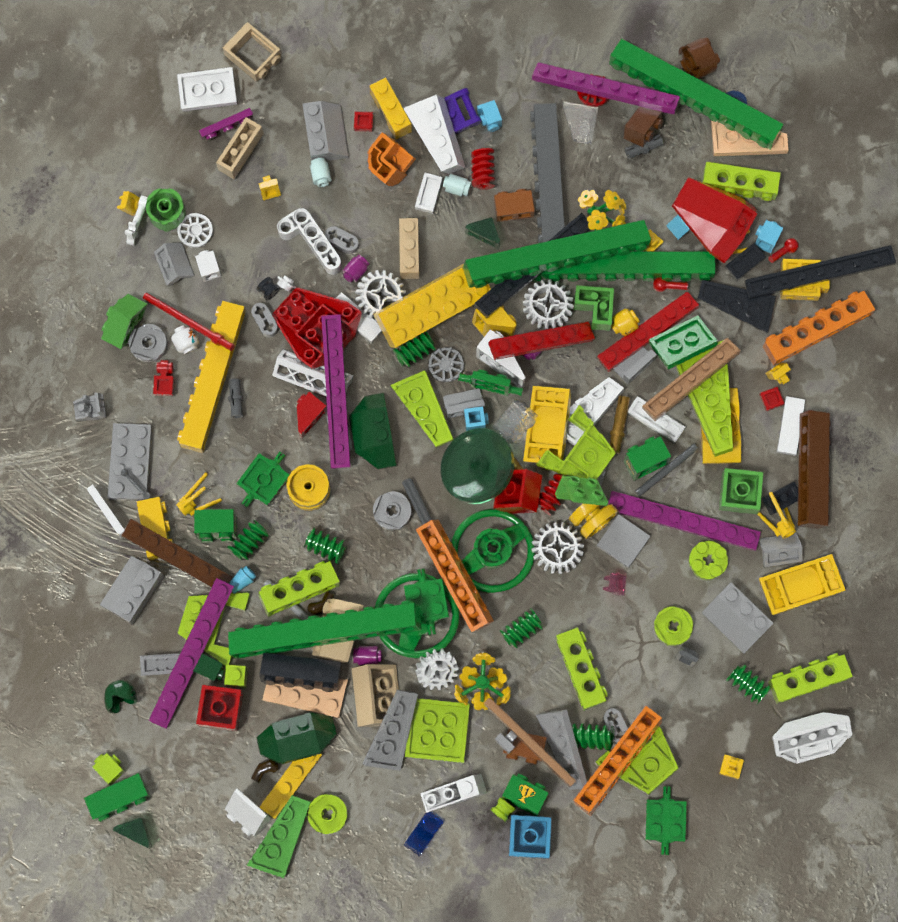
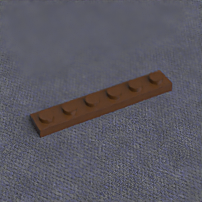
M133 519L129 520L121 534L123 538L211 588L216 578L226 583H229L232 578L227 573Z

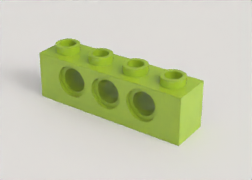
M706 162L702 182L732 194L742 195L745 198L758 197L764 201H772L776 199L778 194L780 173ZM723 177L726 179V182H719L717 178ZM742 180L745 185H738L736 181ZM755 183H761L763 188H757Z
M319 562L314 565L315 568L303 569L292 578L287 576L280 579L278 584L273 586L268 584L262 587L258 596L267 616L270 617L339 587L340 581L331 562ZM318 576L321 578V582L313 583L311 578ZM301 584L304 588L301 591H296L293 589V586ZM282 591L286 596L278 599L275 594Z
M577 627L556 635V642L583 711L605 703V698L608 697L605 687L600 686L598 681L601 678L597 667L593 668L591 661L594 659L590 649L586 650L584 643L587 641L584 632H579ZM578 646L581 653L573 655L570 652V647ZM585 664L588 671L580 673L577 670V666ZM592 682L595 690L592 692L586 691L584 684Z
M832 654L827 656L828 660L820 662V659L808 663L809 667L802 669L801 666L790 669L791 673L784 675L783 672L772 675L773 679L768 681L771 686L770 689L776 704L852 678L853 676L845 655ZM825 666L832 669L831 676L825 675L823 671ZM806 673L813 674V682H808L805 679ZM787 679L795 681L796 687L794 689L787 686Z

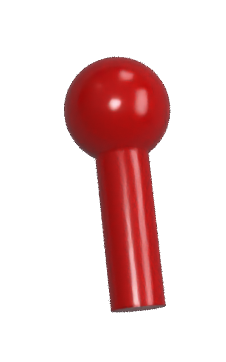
M793 238L787 239L782 248L768 257L769 261L773 263L786 253L796 252L799 247L797 240Z
M659 277L653 281V288L657 292H663L666 289L688 290L689 283L670 282Z

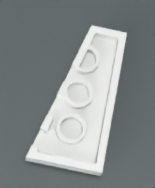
M608 377L589 391L590 393L575 401V404L570 407L569 418L580 405L595 426L618 399V396L623 393L624 388ZM568 420L566 440L575 446L584 431Z

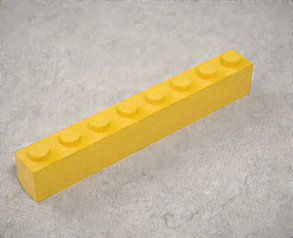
M222 301L221 306L217 307L215 314L217 320L215 324H212L211 331L220 333L224 336V339L236 346L246 313L245 307ZM211 340L207 341L205 346V352L207 353L205 359H201L199 370H201L200 376H197L194 382L196 389L194 395L191 394L189 398V412L184 414L183 423L185 425L183 430L179 431L177 438L181 448L200 453L204 452L235 348L230 351L221 345L217 346Z

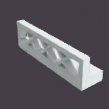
M283 349L277 356L272 376L326 396L325 365L311 369L301 362L295 353ZM280 365L287 367L290 373L285 375L278 372ZM299 372L305 374L307 380H299L296 374ZM345 373L346 392L353 379V375ZM314 380H322L325 386L322 388L317 387Z

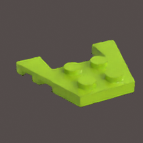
M579 405L568 420L584 431V433L565 460H561L552 452L546 450L536 465L566 476L597 480L616 452L604 436L598 432L593 425V421L587 417L584 409Z
M250 593L230 594L203 650L225 666L230 665L232 656L229 655V648L215 645L225 608L227 606L246 611ZM208 595L188 596L178 630V635L187 640Z
M660 726L652 735V740L643 747L620 777L623 781L648 795L679 769ZM607 751L595 762L597 766L602 764L610 751Z

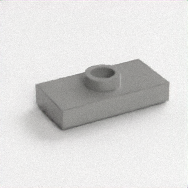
M179 653L140 656L141 676L171 674Z

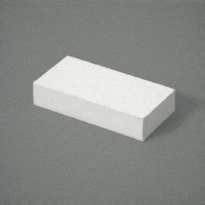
M424 173L415 205L416 210L433 214L443 177Z

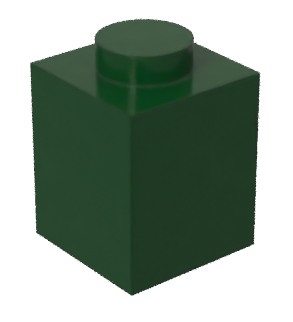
M201 654L193 671L217 683L218 680H222L226 670H224L225 666L223 663Z

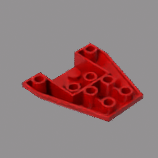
M687 178L672 204L674 210L706 250L723 263L729 259L743 241L757 216L756 207L741 196L692 178Z
M296 287L272 313V316L297 358L309 368L315 369L324 366L321 316L341 315L344 349L356 335L362 312L347 301Z

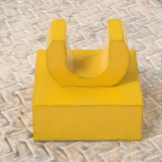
M270 175L262 177L264 182L258 184L263 201L281 196L277 179L271 180Z
M124 191L123 196L119 197L121 204L117 208L131 216H135L140 197L130 191Z
M649 229L651 242L644 251L655 252L664 241Z
M779 363L765 374L768 379L777 380L779 384L784 385L790 381L785 373L791 369L787 363Z
M724 755L719 774L738 780L744 760Z

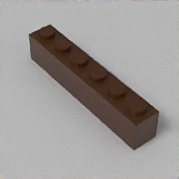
M808 410L800 413L798 526L819 529L828 526L829 428L831 422L830 413Z

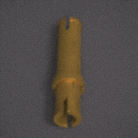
M618 396L613 429L610 431V446L616 452L615 454H620L622 439L625 437L624 427L631 399L626 396Z

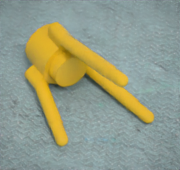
M204 473L192 488L179 499L180 502L176 504L184 516L188 514L193 516L194 510H204L222 501L219 498L194 509L197 505L193 500L206 487L203 486L191 497L190 495L203 482L208 473Z
M769 492L781 518V521L777 523L778 527L776 528L760 512L757 515L774 531L777 537L781 536L783 539H786L796 532V527L792 522L788 508H784L785 518L773 493Z

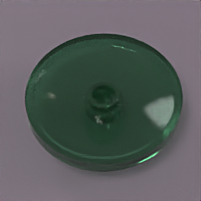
M476 428L460 434L449 444L442 457L441 478L445 488L452 496L468 504H481L494 499L503 492L512 478L515 465L512 448L506 439L490 429Z

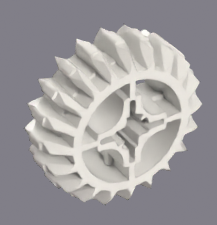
M376 270L374 275L369 272L367 274L368 278L364 276L361 279L363 283H358L357 286L360 289H357L355 293L361 296L356 297L355 300L361 301L358 308H365L362 314L370 313L368 315L369 319L373 317L375 312L382 309L384 302H395L403 298L401 295L406 293L405 290H400L404 286L403 283L399 285L396 283L399 277H396L394 280L392 279L393 273L386 276V271L383 270L380 275L379 271ZM380 282L377 290H367L371 283ZM386 284L392 288L394 295L387 290ZM380 290L381 295L384 296L382 300L380 299V296L377 295L380 292ZM367 296L375 302V308L369 303Z
M551 279L548 280V284L541 280V286L534 283V289L530 287L528 289L530 294L524 295L526 300L523 301V305L526 307L523 308V312L528 313L526 319L533 318L531 320L532 325L536 322L538 323V329L542 325H545V330L550 325L552 328H556V324L562 327V321L568 322L567 316H572L571 309L574 308V305L571 302H573V297H568L570 291H564L565 285H562L560 288L558 287V281L555 282V285H552ZM546 292L544 298L534 300L539 294ZM552 293L558 295L561 298L562 302H560V300H555L552 296ZM548 298L549 303H551L549 312H547L546 302L548 301ZM533 307L543 311L544 317L540 316ZM559 309L562 310L560 314L550 318L552 312L559 311Z
M554 522V528L546 524L547 531L540 528L539 531L542 535L535 534V538L539 541H532V544L537 546L532 548V552L538 553L533 557L534 560L541 559L537 565L542 566L545 564L544 571L551 567V574H554L555 569H558V573L562 574V568L568 573L570 571L569 565L575 569L576 564L573 561L580 563L581 559L578 556H583L584 553L578 550L584 548V544L578 543L582 540V537L575 538L578 531L575 530L571 533V525L564 529L565 523L563 522L560 528L557 527V522ZM553 534V543L542 547L543 541ZM559 534L568 537L572 544L563 542ZM556 542H558L560 548H563L560 550L559 557L557 550L552 548H555ZM569 550H574L573 555L567 561L562 562V554L569 552ZM546 552V554L554 555L556 563L548 560L543 553Z

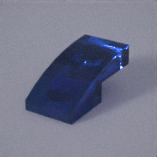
M432 812L425 813L404 843V846L420 857L444 821Z

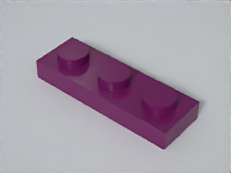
M250 108L245 109L199 130V134L202 140L205 138L211 140L217 137L216 133L224 131V133L234 129V125L242 124L246 117L248 119L252 118L253 113Z

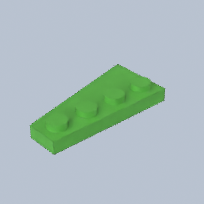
M295 796L290 797L266 837L247 863V866L285 879L311 804L310 801Z

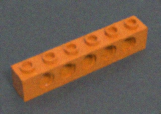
M855 291L843 302L838 300L831 305V308L827 310L823 308L817 311L814 317L810 319L805 317L798 322V325L794 327L790 325L782 330L783 333L777 336L772 334L767 337L763 348L773 366L871 316L875 308L865 291L860 293ZM846 307H853L855 312H848ZM830 315H836L839 321L831 320ZM813 324H820L822 330L815 329ZM797 332H803L806 338H799ZM785 340L790 346L783 347L780 341Z
M439 519L431 520L417 528L416 531L471 632L478 631L494 622Z
M645 706L573 800L576 806L589 816L595 812L662 724V717Z

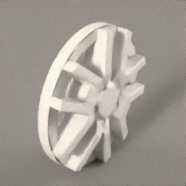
M192 213L185 216L183 222L178 226L177 232L183 244L191 248L201 247L210 241L213 227L206 216ZM191 217H196V222L192 223ZM199 217L205 221L199 223ZM189 219L190 225L184 224V222ZM208 223L209 227L202 228V226ZM181 227H186L187 231L181 230ZM181 234H187V235H186V237L183 239ZM201 235L206 238L203 242L199 238ZM192 237L191 243H188L187 240ZM196 239L200 242L198 244H194Z

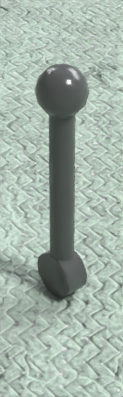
M127 469L121 470V475L125 476L143 494L145 500L151 498L150 493L145 492L128 474Z

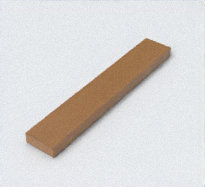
M726 338L646 402L642 409L654 421H657L740 354V349L731 340Z
M491 698L484 702V706L510 731L512 730L517 735V738L569 788L576 782L565 769Z

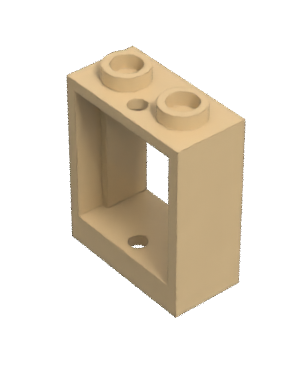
M248 22L223 47L224 55L256 82L260 78H265L269 69L272 66H276L281 60L280 49ZM251 37L271 53L256 71L235 55Z

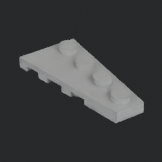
M397 689L362 763L363 765L401 770L418 696L417 693Z
M567 710L536 715L557 763L576 781L569 789H583L587 780Z

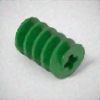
M426 331L425 335L422 333L418 335V338L414 337L412 343L410 341L405 342L406 347L400 345V351L395 348L393 349V353L402 367L404 364L407 367H411L410 360L416 364V357L418 356L420 359H423V352L430 355L429 348L436 351L435 345Z
M254 519L255 524L248 523L250 530L243 528L244 535H237L239 541H232L234 547L227 546V549L239 560L242 558L249 560L247 553L254 554L252 547L259 548L257 541L264 543L265 541L262 536H270L266 529Z
M313 528L307 536L304 548L307 546L308 552L314 549L315 555L321 552L322 558L328 555L329 561L335 558V563L339 564L347 546L344 547V540L337 544V537L330 541V534L323 538V531L315 534L316 528Z
M531 608V614L524 612L525 619L521 616L517 617L519 624L512 621V628L508 625L505 626L506 633L502 630L499 631L509 646L517 649V641L524 644V636L531 639L529 632L536 635V627L543 630L542 622Z
M744 664L741 667L738 665L726 681L728 682L733 679L732 686L735 687L739 684L738 692L746 690L744 697L752 695L750 702L758 700V704L769 692L771 686L763 687L764 680L757 682L758 675L751 677L752 670L745 672L746 665Z
M576 723L573 724L572 730L577 748L587 749L589 747L590 749H595L597 747L598 750L603 748L607 751L611 750L615 739L614 726H611L610 731H608L607 725H604L601 731L599 725H596L595 730H593L592 724H589L587 729H585L582 723L579 729H577Z

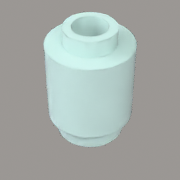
M325 158L313 159L310 165L313 184L318 185V187H325L332 180L328 162H326Z
M450 174L449 177H445L443 187H445V192L462 197L463 195H468L471 182L467 181L468 179Z

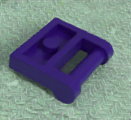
M468 88L461 89L444 98L455 134L482 122L480 116H477L470 100ZM460 98H462L471 118L467 121L457 102Z

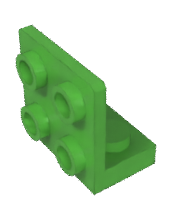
M562 476L555 492L557 499L601 506L608 505V500L598 480L593 478Z

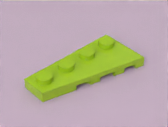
M425 370L390 385L437 448L454 441Z

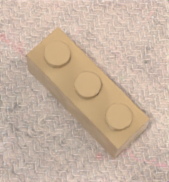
M247 117L244 119L216 162L220 172L235 179L263 136L261 125Z
M399 218L400 279H419L418 218Z

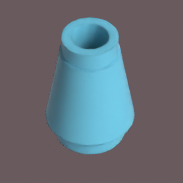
M247 565L244 568L241 567L229 584L234 586L233 593H237L253 583L257 577Z

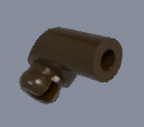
M325 592L322 601L308 604V612L313 615L322 614L325 602H327V599H333L334 595Z
M272 760L261 762L257 765L251 779L259 783L264 773L277 772L279 765Z

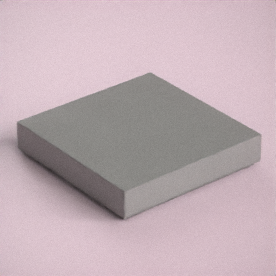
M618 514L597 544V547L629 568L650 538V535Z

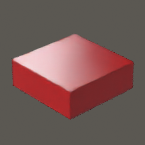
M355 111L354 131L372 132L373 112Z
M778 386L759 394L766 412L785 404Z

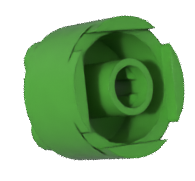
M160 188L154 190L147 198L146 212L151 223L156 228L169 232L183 222L186 216V209L178 192L170 188Z

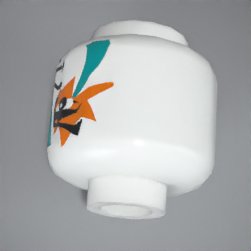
M183 325L174 330L175 334L172 335L171 340L179 353L186 355L198 349L199 339L193 328H185Z

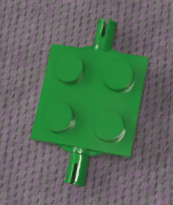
M485 370L473 371L471 376L460 373L458 381L471 384L472 388H479L480 390L508 396L512 393L521 396L523 388L512 386L510 384L511 380L507 376L501 374L496 376L490 375Z
M279 451L274 460L268 459L260 453L256 456L236 483L247 493V496L241 503L243 506L248 508L253 499L262 502L267 507L290 475L279 465L284 457H286L285 454Z
M425 568L418 569L419 581L404 586L406 601H413L420 607L421 623L427 624L429 636L435 635L434 623L441 619L449 618L443 579L427 580Z
M666 786L663 787V798L647 800L645 840L660 842L661 855H664L665 847L666 855H669V843L685 842L687 801L671 799V787H668V794H666Z

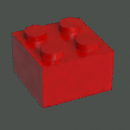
M528 469L499 471L493 508L511 514L537 513L542 475Z
M202 685L196 724L200 727L238 731L243 699L242 690Z

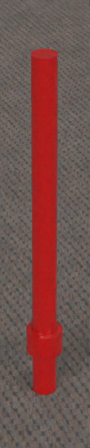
M149 293L144 294V300L208 337L217 346L221 345L230 351L235 348V345L224 339V336L220 333H214Z

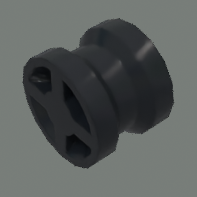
M267 277L259 283L256 290L259 293H263L266 300H270L279 292L280 287L273 283L271 277Z

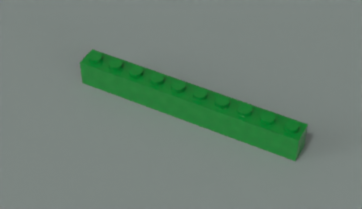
M623 39L619 41L610 55L609 65L615 70H621L630 78L640 80L647 87H653L660 92L680 96L679 104L691 107L696 113L708 116L710 120L723 124L728 130L740 133L742 137L757 142L763 148L771 150L782 132L783 123Z
M645 220L466 259L463 271L469 288H482L486 284H500L507 279L517 280L522 276H535L543 271L553 272L560 267L570 268L582 262L588 264L596 259L606 260L613 255L623 256L635 250L641 252L647 249L651 242V237Z
M629 252L623 256L613 255L606 260L596 259L588 264L578 263L570 268L560 267L553 272L543 271L532 281L538 282L541 279H551L552 282L560 281V279H567L571 282L578 281L579 279H586L590 282L597 281L598 279H605V281L609 282L616 281V279H624V281H635V279L653 281L659 277H662V280L672 281L673 279H680L681 281H691L692 279L709 281L715 275V257L709 252Z
M403 601L400 605L384 604L382 608L365 607L363 611L347 610L344 614L328 613L326 617L310 616L307 620L291 619L288 623L273 622L270 626L254 625L251 629L236 628L235 631L228 632L229 655L240 659L263 655V653L272 654L422 630L420 607L413 601Z

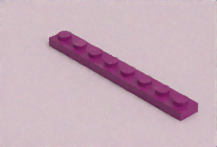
M537 62L532 74L533 81L669 114H675L680 100V96Z
M341 315L321 316L331 469L351 468Z
M611 491L608 505L612 504L618 510V514L748 550L756 551L760 531Z
M216 578L148 721L165 729L167 728L193 674V670L233 590V585Z

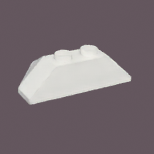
M822 712L786 722L772 737L775 754L796 764L833 754L844 744L847 738L852 736L850 719L845 715Z

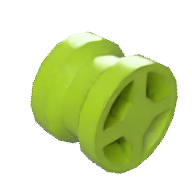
M499 798L497 800L498 804L492 807L490 811L506 822L508 815L513 813L515 808L502 798Z

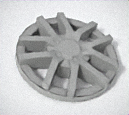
M452 347L438 348L429 359V371L438 381L452 382L459 378V374L463 372L464 361L461 354ZM442 351H448L446 356L442 353ZM451 352L455 353L452 358L449 357ZM439 353L442 358L438 359L435 355ZM458 356L461 362L454 360ZM433 358L437 361V363L432 364ZM454 365H461V368H454ZM439 366V369L433 372L432 368ZM452 371L458 372V374L453 377ZM442 372L443 378L438 377L436 374ZM449 372L450 378L445 379V373Z

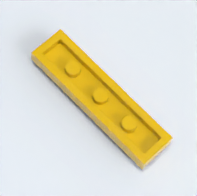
M322 754L293 761L259 808L276 820L290 797L295 794L322 757Z

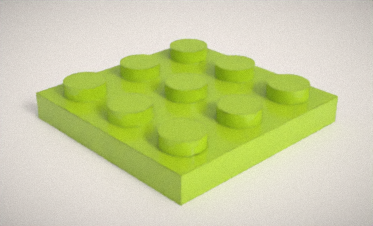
M417 698L407 739L405 757L464 763L470 704L465 705L458 702Z

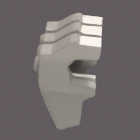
M94 393V396L83 395L82 398L73 401L76 421L105 418L106 411L103 394Z

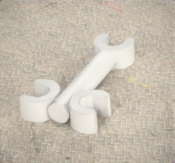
M142 195L139 199L134 219L128 223V230H125V235L127 236L126 243L135 246V238H138L137 229L146 210L148 197Z

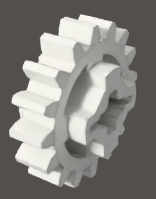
M436 649L433 650V654L426 652L427 657H420L421 663H416L417 669L415 672L419 683H422L424 688L429 685L430 690H433L434 686H437V689L440 690L442 685L447 688V682L453 683L452 677L458 676L456 670L459 668L455 657H452L450 652L445 654L443 649L439 653H437Z

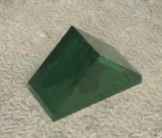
M492 217L466 225V235L497 250L499 249L500 239Z
M138 818L114 826L113 831L148 849L152 847L144 818Z

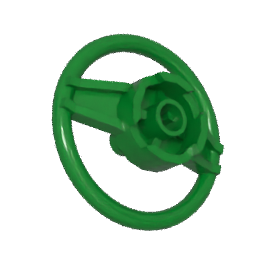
M497 509L476 512L467 517L458 526L451 543L458 554V545L463 532L473 522L485 517H500L515 524L501 531L492 528L482 531L476 537L474 549L462 560L469 576L485 567L487 569H497L509 561L512 549L525 539L527 543V559L523 569L515 578L500 585H486L471 578L476 589L482 592L498 593L512 589L526 578L533 566L535 553L532 552V548H535V546L532 544V541H534L532 534L521 519L509 512ZM489 545L497 546V552H489Z
M418 573L400 576L387 584L379 594L375 608H382L387 596L397 586L410 581H419ZM426 574L427 580L438 579L434 576ZM444 582L445 595L452 611L451 625L446 636L429 649L414 651L421 637L428 634L427 624L421 623L422 630L401 633L399 646L388 635L380 636L381 641L390 650L408 658L427 657L426 652L433 654V650L436 649L438 653L452 641L458 629L460 612Z

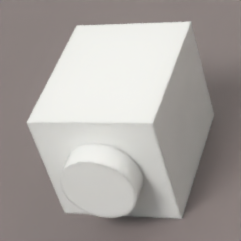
M205 250L195 256L203 282L221 277L213 251Z

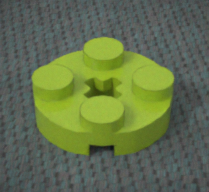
M713 541L699 542L692 549L688 562L695 576L703 580H713L722 575L726 570L728 557L726 550L721 545ZM711 556L714 562L710 563L709 566L705 565L706 561L703 560V557Z
M670 606L658 613L654 621V632L662 643H665L667 646H678L685 643L691 636L693 620L686 610ZM669 622L678 623L677 631L668 628L670 626Z
M325 794L316 797L311 802L308 810V821L314 830L327 835L334 834L344 827L348 818L347 808L339 797ZM325 809L333 811L330 820L328 818L323 819L322 817Z

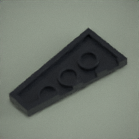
M702 280L697 299L768 333L776 296L766 295L749 299L746 289Z

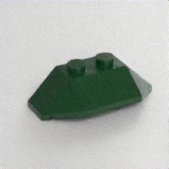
M384 393L365 396L349 415L355 453L377 470L397 467Z
M307 713L272 723L256 738L262 757L280 764H286L321 754L332 739L337 736L332 716Z

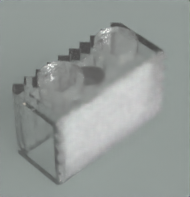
M515 399L512 405L507 408V411L502 414V417L497 420L493 429L507 443L514 445L520 442L523 438V433L535 424V419L538 415L524 401Z

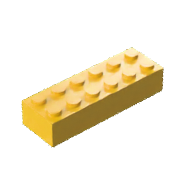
M464 264L375 312L373 315L389 346L396 348L474 305L477 300L491 290L489 284L482 288H469L463 271Z

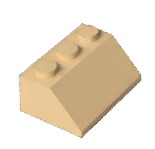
M327 599L322 610L323 617H326L328 613L344 614L347 610L362 611L364 605L338 599ZM354 641L312 647V656L324 660L348 662Z
M367 664L352 668L358 727L380 726L397 689L399 690L396 665Z

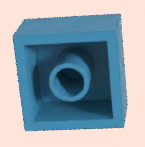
M511 815L509 857L549 859L551 817Z

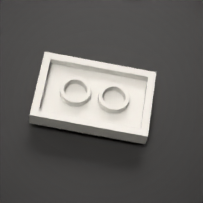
M232 67L177 74L182 112L237 104Z

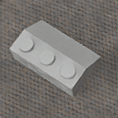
M324 101L303 103L311 161L316 158H325L326 161L349 158L340 105Z
M131 556L100 606L133 625L164 575L147 563Z
M732 583L702 612L743 654L773 625V622Z

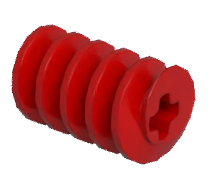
M480 148L471 153L473 158L471 160L473 165L471 167L473 172L471 174L473 179L472 186L477 189L488 190L495 187L494 184H490V182L495 181V178L490 176L495 174V171L489 169L495 167L494 163L489 162L494 160V156L489 155L494 153V149Z
M554 474V480H549V486H544L545 492H540L538 508L551 516L549 510L556 511L554 504L561 505L555 496V492L563 475Z

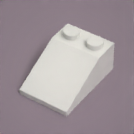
M490 329L477 346L476 357L499 374L507 376L517 387L524 388L525 376L515 357L494 360L488 342L492 339L503 338L504 336L500 332H493Z
M239 789L234 791L225 808L228 812L226 816L233 823L238 821L243 825L241 830L249 837L251 834L256 837L271 820L263 810Z

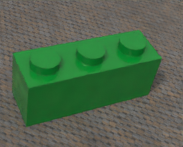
M138 773L85 797L84 800L92 820H99L100 823L108 820L110 814L115 812L121 814L129 810L128 806L132 804L138 806L147 802L146 798L150 797L142 775Z

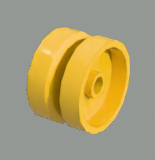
M306 464L298 466L287 479L286 487L290 500L301 510H317L325 505L329 499L331 489L327 475L315 465Z
M583 503L571 514L569 520L574 526H580L585 523L581 527L580 533L585 539H589L607 526L617 515L618 510L612 504L603 507L601 505Z

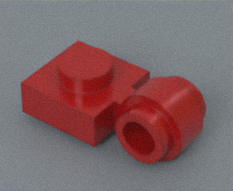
M161 360V362H157L156 366L157 373H160L161 376H154L153 395L173 396L174 377L168 376L173 374V362Z

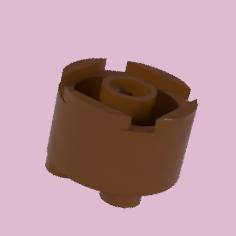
M707 37L699 38L679 48L678 54H682L683 59L680 61L684 72L697 79L716 72L720 58L717 53H714L711 42Z

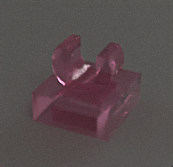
M610 573V577H604V580L609 581V587H603V590L617 596H624L626 576L619 573Z

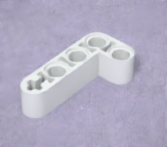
M297 209L278 222V233L283 240H290L301 234L328 274L335 275L340 272L341 260L339 255L306 209ZM299 217L307 218L304 222L297 221ZM286 226L291 228L288 232L281 231ZM311 231L317 233L314 237L308 236V233ZM321 246L327 247V250L324 252H319L318 248ZM329 257H330V260L332 261V263H336L335 266H333L332 264H329V259H328Z

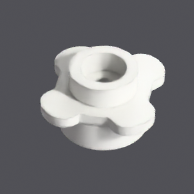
M277 277L280 279L277 285L290 292L292 288H296L293 285L294 281L289 277Z

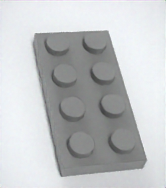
M113 423L108 486L109 500H145L143 494L125 476L121 475V470L127 469L128 474L145 492H148L152 425Z

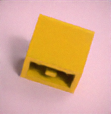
M504 306L500 307L489 318H486L478 309H475L472 324L484 337L490 329L493 332H500L504 337L513 336L517 327L515 318L505 312Z

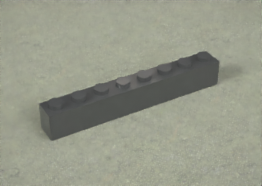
M556 103L534 104L533 111H530V122H534V128H531V138L535 140V146H532L533 157H536L537 162L533 164L534 175L538 177V181H535V193H539V199H536V210H540V217H537V228H541V235H538V243L549 241L564 228Z

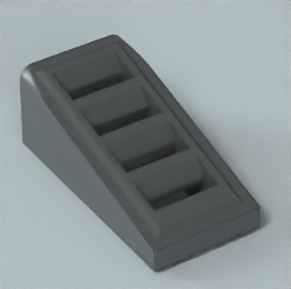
M681 646L676 655V660L690 667H693L699 659V654L686 646Z

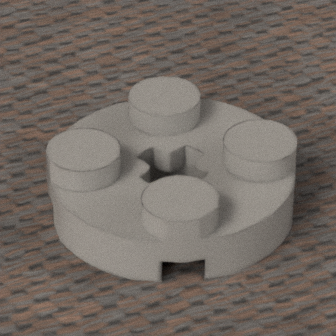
M144 324L134 329L130 334L128 344L131 353L136 359L142 362H156L164 355L167 349V340L165 334L158 326ZM151 339L152 346L145 347L143 342Z
M395 491L379 496L373 505L374 519L383 529L391 531L402 529L411 517V506L408 499L403 494ZM395 506L397 514L390 516L387 509Z

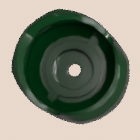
M117 680L110 683L105 689L104 694L106 710L111 714H116L120 711V702L135 705L137 703V693L134 686L125 680Z

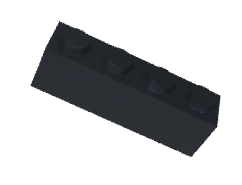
M263 653L259 675L261 682L266 685L280 684L288 688L298 686L306 690H313L315 688L322 689L325 692H333L339 690L342 666L339 661Z

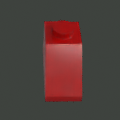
M308 392L306 395L303 394L297 401L298 433L301 438L327 412V406L311 392Z

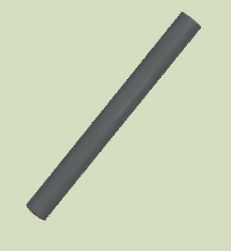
M693 443L635 490L636 494L639 497L696 452L698 447Z

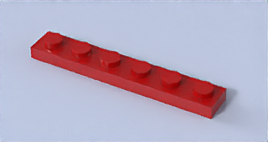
M688 291L639 325L637 330L624 336L600 353L597 359L608 372L612 371L619 364L648 345L649 339L669 330L698 309L699 304Z
M589 322L492 339L488 342L494 360L592 342L595 337Z

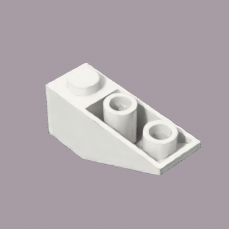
M479 774L420 794L427 813L484 795L487 791L482 775Z

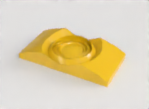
M533 386L524 462L538 463L546 450H549L563 460L571 405L570 389Z
M729 388L733 451L714 457L701 427L702 464L741 463V434L737 388Z
M832 554L759 578L772 615L793 610L846 591Z

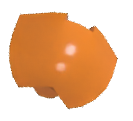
M383 132L367 152L368 168L388 186H394L401 182L407 176L405 172L416 160L404 147Z

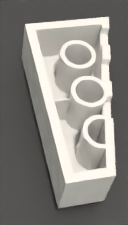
M434 95L403 108L442 172L451 174L466 168L443 97Z

